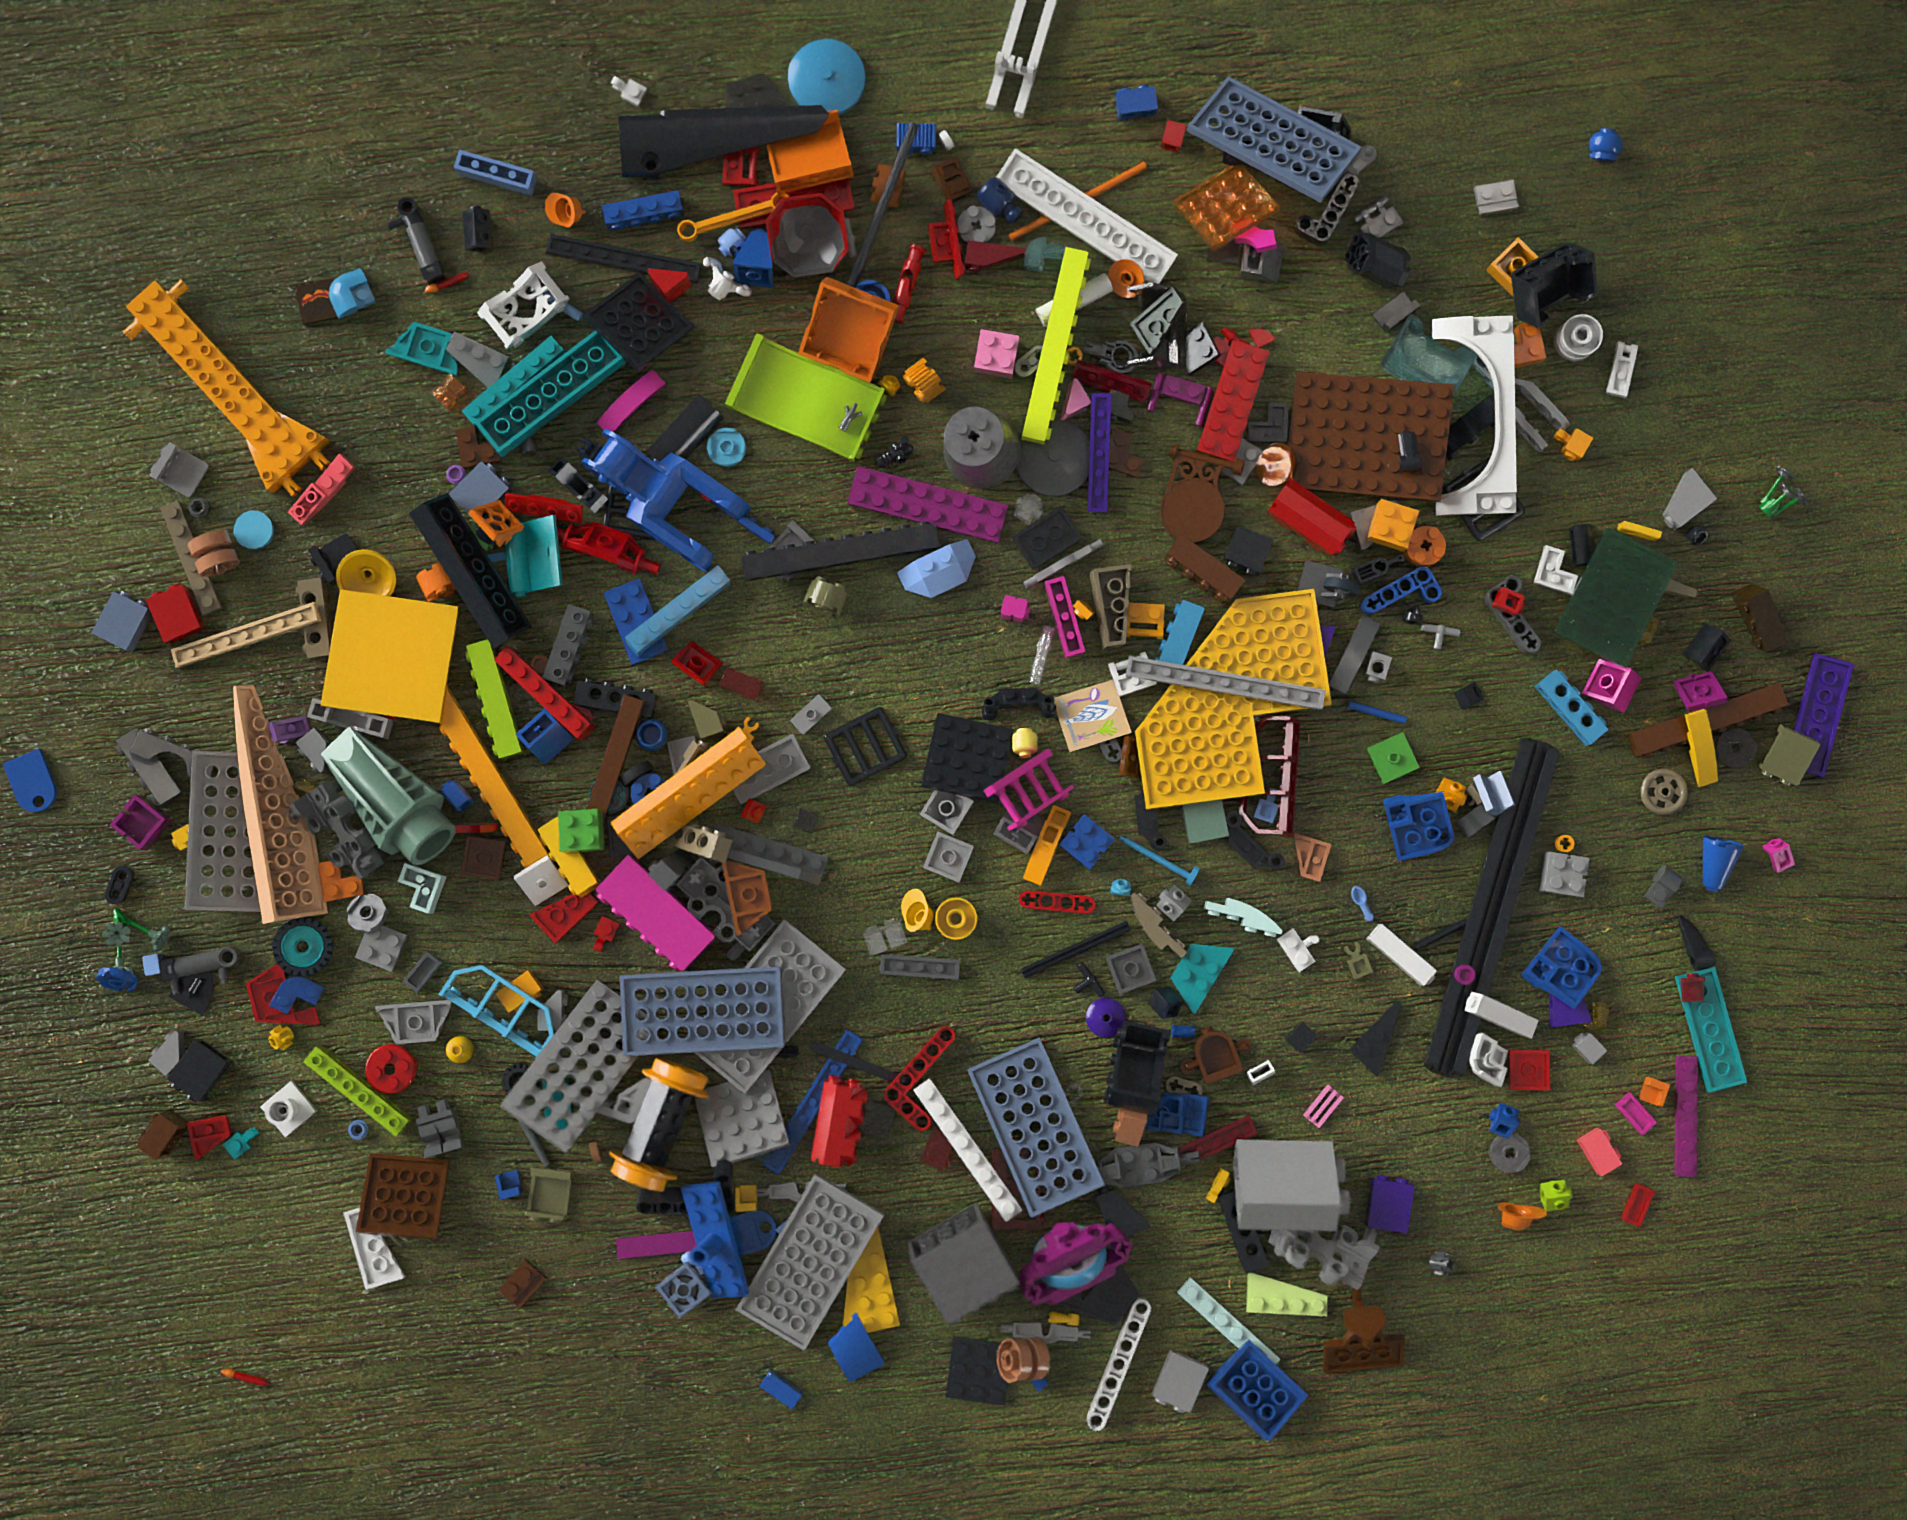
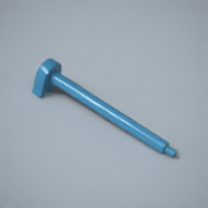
M1123 836L1119 838L1129 847L1186 878L1185 883L1191 886L1200 868L1194 866L1191 873L1133 840Z

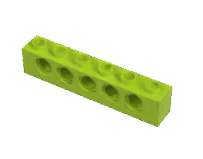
M315 1046L303 1061L393 1135H401L412 1122L413 1118L381 1092L374 1089L369 1082L324 1046Z

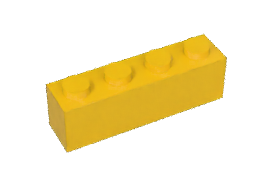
M558 817L537 829L540 833L538 836L543 846H548L550 850L548 855L554 863L557 861L560 866L558 871L563 879H568L570 883L568 888L573 895L577 894L582 898L601 884L582 852H560Z

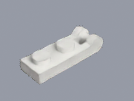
M1617 342L1606 394L1622 398L1627 397L1638 345L1631 344L1629 346L1625 345L1624 342ZM1623 352L1628 353V357L1622 356Z

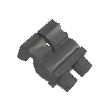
M448 1099L436 1102L438 1113L432 1114L430 1104L418 1107L419 1118L416 1119L420 1138L427 1145V1148L424 1149V1158L466 1147L464 1138L461 1136L456 1111L451 1109ZM442 1136H443V1137L445 1138V1140H446L445 1143L442 1141Z

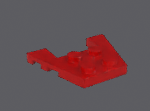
M278 964L246 983L255 1022L320 1024L316 1007L295 1012L292 1005L288 1014H285L269 1006L279 986L287 979L285 971Z

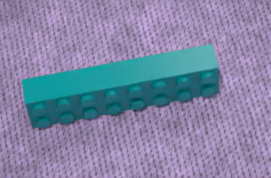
M595 330L474 423L501 458H503L625 365L624 358Z

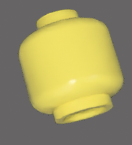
M1030 728L1018 729L1012 736L1013 752L1019 755L1020 758H1030L1038 750L1037 734L1032 732Z

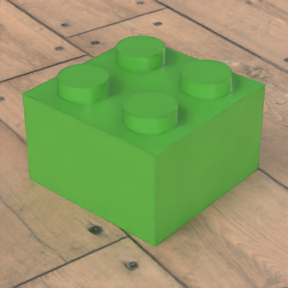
M587 809L558 812L560 852L604 851L603 811Z

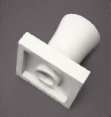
M290 1081L260 1106L265 1112L267 1120L275 1125L284 1137L289 1136L318 1111L294 1081Z

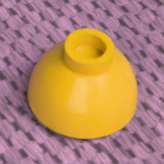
M465 1036L452 1038L446 1046L447 1057L454 1063H465L471 1059L474 1053L472 1042Z

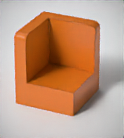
M1646 1077L1639 1099L1663 1107L1670 1084Z

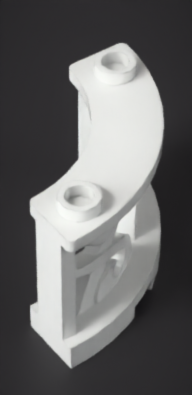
M542 261L528 267L513 283L515 287L511 288L508 293L504 290L497 296L484 302L477 313L481 319H486L504 342L506 349L512 346L514 348L520 346L524 339L567 307L565 304L570 298L562 293L545 271L546 266ZM539 278H540V280L544 283V285H545L544 287H541V283H540V281H539ZM528 287H531V292H534L535 290H536V292L533 293V294L527 295V294H526V289H527ZM547 290H549L556 299L551 305L548 304V300L552 297L549 295L543 296V293H545ZM519 295L528 300L537 298L534 317H514L518 309L516 298ZM507 304H512L513 307L511 312L509 314H506L510 310L505 309V306ZM493 313L498 317L502 318L503 320L498 322L497 319L494 317ZM507 322H511L508 325L509 331L512 328H517V332L511 336L503 328Z

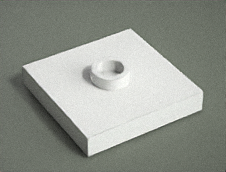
M548 855L514 875L515 881L535 906L568 886V882L560 875L557 867Z

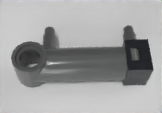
M225 947L176 959L159 961L162 981L170 980L173 995H178L179 978L218 970L221 984H228L226 968L239 965L242 961V953L236 947ZM228 952L233 954L231 962H228L226 958Z

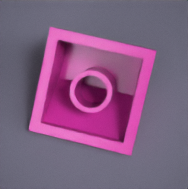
M1599 659L1582 694L1610 709L1624 713L1642 678L1631 668Z

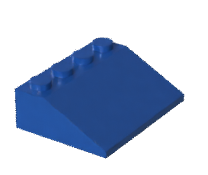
M1249 1339L1205 1383L1257 1435L1269 1442L1308 1396Z

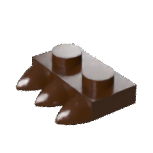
M1124 736L1118 775L1142 778L1135 737Z

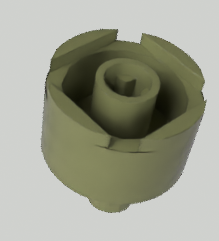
M817 576L815 580L810 582L803 605L806 607L809 604L811 606L810 610L827 617L836 614L835 618H839L848 595L845 592L846 587L838 583L834 585L827 583L826 579Z

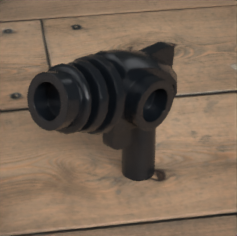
M907 436L901 438V443L893 444L891 449H889L890 453L885 450L886 455L883 452V456L879 454V456L875 457L880 468L886 467L885 464L890 466L889 462L891 465H894L892 460L897 464L907 461V457L914 450V446L908 444L909 438Z

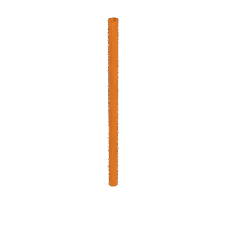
M1142 162L1085 194L1094 198L1146 170L1147 166L1145 162ZM1043 216L1008 236L1011 242L1052 220Z

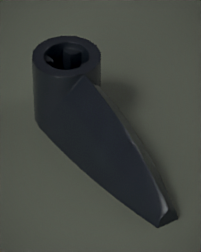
M1683 915L1678 916V924L1692 968L1700 970L1714 966L1716 964L1715 955L1708 947L1701 933Z

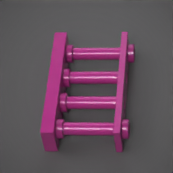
M1049 748L983 790L987 797L992 794L998 796L1015 821L1007 827L1009 831L1015 827L1017 830L1028 824L1026 822L1027 819L1057 799L1059 801L1064 800L1070 796L1068 792L1074 788L1071 785L1063 789L1048 766L1047 758L1053 755ZM1035 766L1042 769L1057 794L1053 797H1048L1034 775L1033 768ZM1021 775L1024 778L1027 777L1043 802L1037 808H1035L1019 783L1020 779L1018 777ZM1008 784L1014 788L1029 812L1022 818L1005 793V786Z

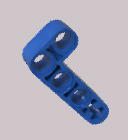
M1419 567L1367 596L1361 602L1360 609L1364 614L1372 615L1417 590L1425 603L1431 604L1441 597L1442 590L1430 569ZM1418 572L1425 574V581H1420L1417 578ZM1401 582H1406L1408 584V591H1404L1401 589ZM1428 589L1434 590L1435 598H1430L1427 595ZM1384 591L1391 593V600H1386L1383 597ZM1378 599L1379 603L1374 605L1372 608L1367 607L1368 603H1372Z

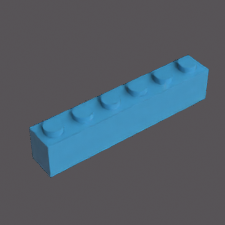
M717 565L625 637V642L639 656L730 585V579Z

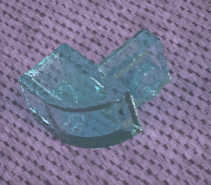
M1046 237L1034 239L1030 242L1025 252L1024 271L1043 272L1044 257L1063 259L1065 246L1055 242L1048 245L1046 244Z

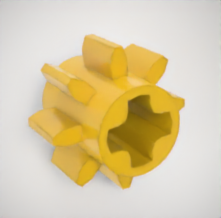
M279 1025L270 1031L271 1036L268 1039L274 1049L281 1048L284 1051L293 1044L291 1040L294 1039V1034L289 1027L282 1028Z

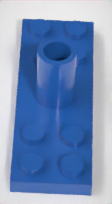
M720 1182L684 1185L681 1190L697 1245L691 1251L690 1258L695 1265L703 1267L708 1288L712 1292L711 1298L747 1296L749 1289Z

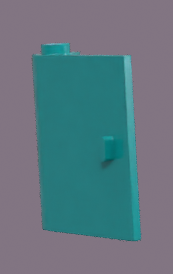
M556 515L520 522L524 526L523 530L515 533L512 539L505 545L509 591L514 595V598L525 597L526 593L562 586Z

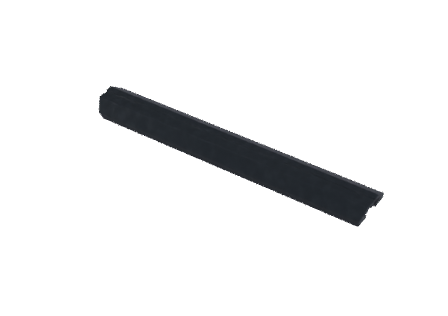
M1533 738L1520 739L1507 783L1515 806L1502 812L1497 817L1424 1062V1066L1430 1072L1445 1077H1462L1465 1074L1481 1020L1480 1017L1465 1011L1466 1003L1471 992L1488 996L1560 753L1559 749L1546 742ZM1460 965L1471 966L1475 971L1474 981L1468 985L1458 983L1454 977L1455 969Z

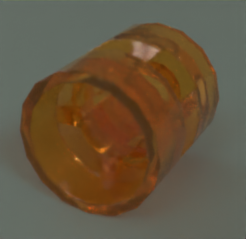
M451 373L442 380L443 386L438 385L431 391L448 410L455 405L456 397L461 399L468 392Z

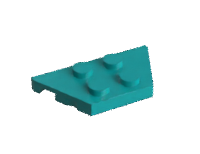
M413 322L407 331L397 338L398 341L385 351L386 355L458 377L457 361L446 351L452 334Z
M1190 944L1186 950L1187 953L1175 968L1170 978L1193 1014L1197 1012L1233 953V948Z

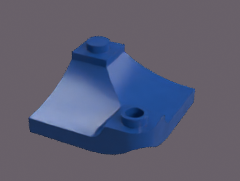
M1443 791L1415 796L1398 795L1383 799L1398 861L1438 852L1453 843L1454 834ZM1441 833L1447 834L1445 837H1441Z
M1559 926L1520 976L1535 988L1538 987L1552 994L1574 1009L1600 975L1602 965L1597 955L1563 927Z

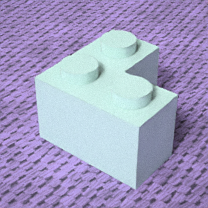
M404 863L398 882L416 888L410 904L411 908L433 914L447 876L410 863Z

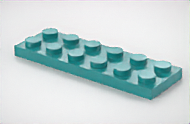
M1709 967L1690 972L1699 973V977H1705L1706 981H1703L1704 1001L1682 1002L1680 978L1687 977V975L1675 976L1706 1091L1713 1092L1747 1083L1716 968Z

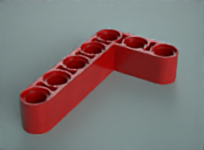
M950 1026L941 1027L884 1091L886 1102L919 1131H925L930 1127L931 1117L906 1093L955 1039V1032ZM943 1030H949L952 1033L950 1040L945 1041L941 1038L940 1034ZM929 1045H936L939 1052L936 1055H930L927 1052ZM918 1059L925 1062V1068L922 1070H917L914 1067V1062ZM902 1075H910L912 1082L909 1085H904L901 1082ZM890 1089L897 1090L898 1098L890 1099L887 1092ZM906 1102L913 1105V1111L910 1113H905L902 1110V1105ZM919 1116H925L928 1119L926 1126H919L917 1124Z

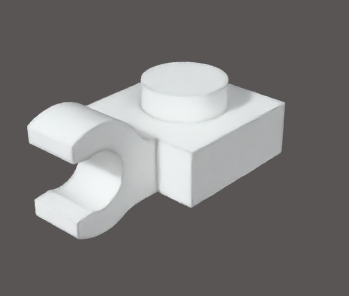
M615 76L611 82L614 89L622 92V99L639 107L647 92L646 87L631 79L626 84Z

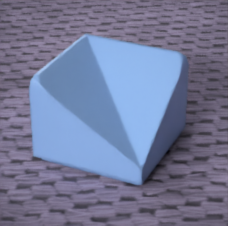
M152 954L142 957L146 976L160 973L159 961H161L163 954Z

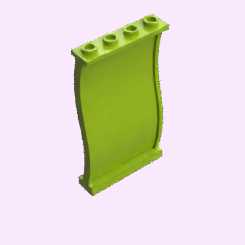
M756 333L725 405L728 409L735 410L770 427L818 445L855 463L856 459H860L864 449L861 447L864 441L868 442L872 433L869 429L872 423L876 424L880 414L877 411L880 406H884L887 395H885V388H880L872 383L844 373L840 369L799 355L797 352ZM854 403H857L858 406L855 413L861 411L862 415L853 419L846 431L841 430L839 426L846 414L845 406H849L850 410Z

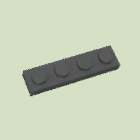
M881 954L880 974L959 980L960 960Z

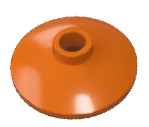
M1121 259L1116 261L1109 269L1108 278L1112 284L1113 291L1117 295L1131 298L1139 294L1143 289L1145 283L1144 273L1136 262L1130 259ZM1127 274L1131 276V280L1127 278Z

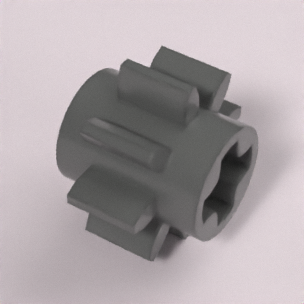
M1436 1251L1430 1257L1429 1266L1435 1270V1275H1448V1272H1452L1454 1268V1259L1449 1257V1252Z

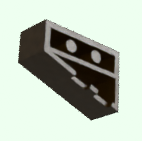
M1749 584L1730 593L1752 637L1755 648L1767 653L1788 643L1768 589Z

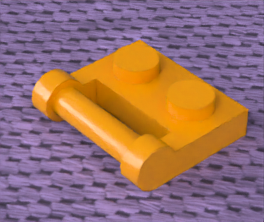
M1129 602L1126 638L1139 636L1155 637L1157 640H1163L1165 605ZM1130 623L1157 625V630L1130 628Z

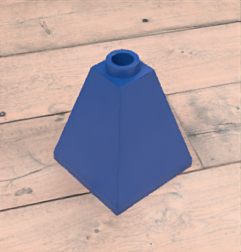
M756 229L751 231L735 257L733 268L736 283L774 288L772 258L768 234L765 230Z

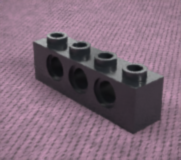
M587 678L577 682L574 704L577 706L618 713L624 695L638 696L640 700L646 701L641 717L654 719L658 696L653 694V690L642 688L640 692L635 691L634 687L627 685L617 688L614 687V683L603 682V685L595 684L596 680ZM597 689L601 690V697L594 700L592 693ZM614 693H620L621 695L618 703H613L611 700Z
M1235 1189L1219 1194L1217 1198L1244 1272L1247 1274L1269 1266L1267 1260L1270 1257L1267 1249H1263L1260 1241L1263 1238L1260 1230L1249 1229V1232L1245 1235L1239 1232L1238 1216L1233 1215L1232 1212L1233 1208L1237 1206ZM1249 1244L1256 1245V1251L1252 1254L1246 1252Z

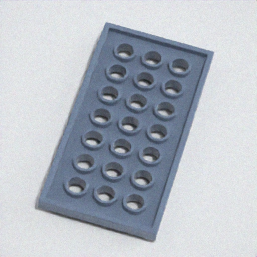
M1229 76L1187 126V131L1320 203L1361 151V146ZM1236 98L1239 101L1233 102L1230 99ZM1253 107L1255 110L1250 111L1246 108ZM1225 110L1228 114H1222L1219 111ZM1270 116L1272 119H1265L1263 117ZM1242 119V120H1244L1245 122H1244V123H1239V122H1237L1236 120ZM1216 123L1219 126L1213 127L1210 124ZM1284 124L1287 125L1288 128H1282L1279 125ZM1259 128L1262 131L1256 132L1253 129ZM1233 132L1235 135L1230 136L1226 133ZM1302 133L1305 137H1299L1296 134ZM1276 137L1278 138V140L1273 141L1270 138ZM1250 141L1252 144L1247 145L1243 142ZM1319 142L1322 146H1316L1313 143ZM1293 146L1295 149L1290 150L1286 147ZM1264 149L1267 150L1269 153L1264 154L1261 153L1259 150ZM1336 151L1339 154L1333 155L1330 152ZM1310 155L1312 158L1306 159L1303 156ZM1280 158H1281V159H1284L1285 162H1282V163H1281V162H1278L1276 159H1280ZM1327 164L1329 167L1323 168L1320 165ZM1298 167L1301 168L1302 171L1298 172L1295 171L1293 168ZM1315 176L1319 178V180L1314 181L1310 177Z
M780 966L620 975L623 1056L784 1047ZM758 982L766 984L767 989L764 993L756 991L755 986ZM738 983L746 985L747 990L742 995L738 994L735 990ZM718 984L725 985L727 989L725 995L720 996L716 993L715 989ZM699 985H703L707 990L706 995L703 997H699L695 992L696 987ZM679 986L684 987L687 991L684 998H679L676 995V989ZM659 987L666 990L667 994L664 999H659L656 996V990ZM638 989L646 991L647 995L644 1000L637 999L636 991ZM759 1002L767 1004L768 1009L763 1014L759 1013L756 1009ZM739 1003L747 1005L748 1010L746 1014L741 1015L737 1012L736 1007ZM720 1004H724L728 1009L727 1014L724 1016L719 1015L716 1011L717 1006ZM700 1005L705 1006L708 1010L707 1015L704 1017H700L696 1012ZM680 1006L685 1007L688 1011L685 1018H680L677 1015V1009ZM661 1007L667 1010L668 1014L665 1019H660L657 1016V1010ZM639 1009L647 1011L648 1015L645 1020L638 1019L637 1011ZM760 1022L768 1024L769 1029L767 1033L762 1034L758 1031L757 1026ZM740 1023L747 1024L749 1028L747 1034L742 1035L738 1032L737 1027ZM721 1024H725L729 1029L728 1034L725 1036H721L717 1031L718 1026ZM704 1025L708 1028L709 1032L706 1037H701L698 1034L699 1026ZM682 1026L688 1029L689 1033L686 1038H681L678 1035V1029ZM660 1028L668 1030L669 1034L666 1039L659 1038L658 1030ZM640 1029L648 1031L649 1035L646 1040L638 1038V1031Z
M1040 1037L967 1069L1031 1218L1104 1186L1101 1175ZM1028 1058L1035 1061V1067L1031 1070L1024 1067V1061ZM1010 1066L1017 1069V1075L1013 1078L1006 1075V1069ZM992 1074L999 1077V1082L995 1086L988 1084V1077ZM1034 1077H1041L1043 1079V1085L1040 1088H1035L1032 1085ZM1016 1085H1023L1025 1087V1093L1022 1096L1014 1094V1087ZM998 1093L1006 1094L1007 1101L1004 1104L996 1102L995 1098ZM1043 1095L1051 1097L1052 1101L1049 1106L1040 1104V1098ZM1025 1103L1033 1105L1031 1114H1024L1022 1112V1106ZM1007 1111H1012L1015 1114L1014 1121L1010 1123L1006 1122L1003 1118ZM1052 1113L1059 1115L1060 1120L1056 1125L1048 1122V1116ZM1034 1121L1041 1124V1130L1038 1133H1033L1030 1130V1124ZM1016 1129L1023 1132V1138L1020 1141L1012 1139V1132ZM1059 1132H1065L1068 1135L1065 1143H1059L1056 1140V1135ZM1047 1140L1049 1142V1149L1047 1151H1040L1038 1149L1039 1141ZM1021 1149H1030L1031 1156L1029 1159L1024 1160L1020 1157ZM1068 1150H1072L1076 1154V1158L1072 1162H1068L1064 1158V1154ZM1050 1158L1056 1159L1058 1163L1054 1170H1049L1046 1167V1161ZM1032 1166L1039 1169V1175L1036 1178L1028 1176V1169ZM1075 1169L1083 1170V1179L1075 1180L1072 1176ZM1057 1177H1063L1066 1181L1065 1186L1061 1189L1056 1188L1054 1185V1180ZM1039 1185H1044L1047 1188V1194L1043 1197H1039L1036 1194V1188Z

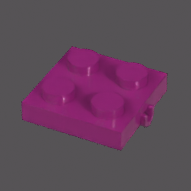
M1712 671L1698 675L1691 673L1686 678L1674 681V688L1688 712L1727 703V696Z

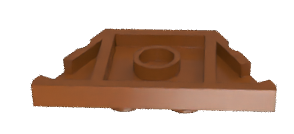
M726 860L725 863L722 862L736 936H739L773 909L765 870Z

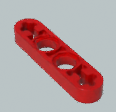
M1024 891L1018 898L1020 905L1029 909L1083 914L1091 913L1095 909L1094 899L1083 895ZM1030 894L1031 898H1036L1035 894H1040L1038 899L1039 907L1034 906L1036 902H1029V905H1025L1022 897ZM1046 895L1053 899V903L1049 907H1045L1041 903L1042 898ZM1065 897L1072 900V906L1069 909H1065L1061 905V900ZM1075 898H1079L1078 902L1082 903L1085 902V899H1088V902L1092 903V907H1089L1088 911H1085L1083 906H1078V910H1074L1076 905Z

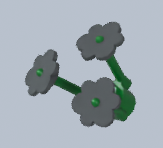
M1775 466L1774 468L1778 470L1777 474L1779 477L1766 496L1760 501L1762 504L1759 508L1770 518L1773 515L1777 516L1780 512L1797 502L1800 505L1804 504L1805 507L1809 506L1807 498L1801 489L1795 488L1794 490L1785 481L1782 482L1784 487L1782 491L1784 493L1776 500L1773 497L1769 500L1783 478L1787 480L1788 477L1791 479L1795 477L1788 470ZM1784 498H1794V500L1780 507L1779 503Z

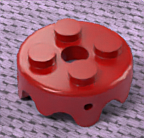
M398 1044L380 1046L370 1054L366 1062L365 1072L367 1080L374 1089L381 1093L395 1094L402 1092L414 1082L418 1061L405 1046ZM389 1063L395 1066V1072L392 1075H389L385 1070L386 1065Z

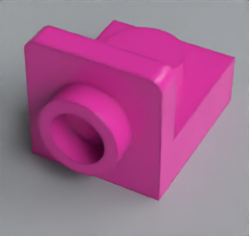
M1773 839L1763 845V850L1769 854L1773 869L1777 873L1795 865L1790 845L1782 839Z

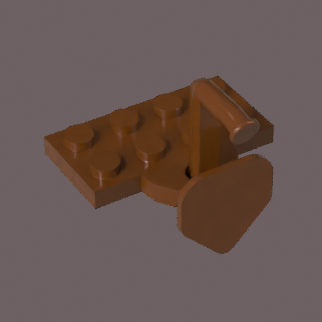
M1362 1283L1358 1290L1353 1288L1352 1302L1354 1308L1347 1309L1343 1314L1345 1327L1348 1330L1345 1333L1344 1339L1323 1341L1322 1367L1324 1373L1400 1367L1404 1365V1334L1383 1335L1382 1329L1386 1326L1384 1312L1375 1306H1363L1361 1293L1364 1283Z

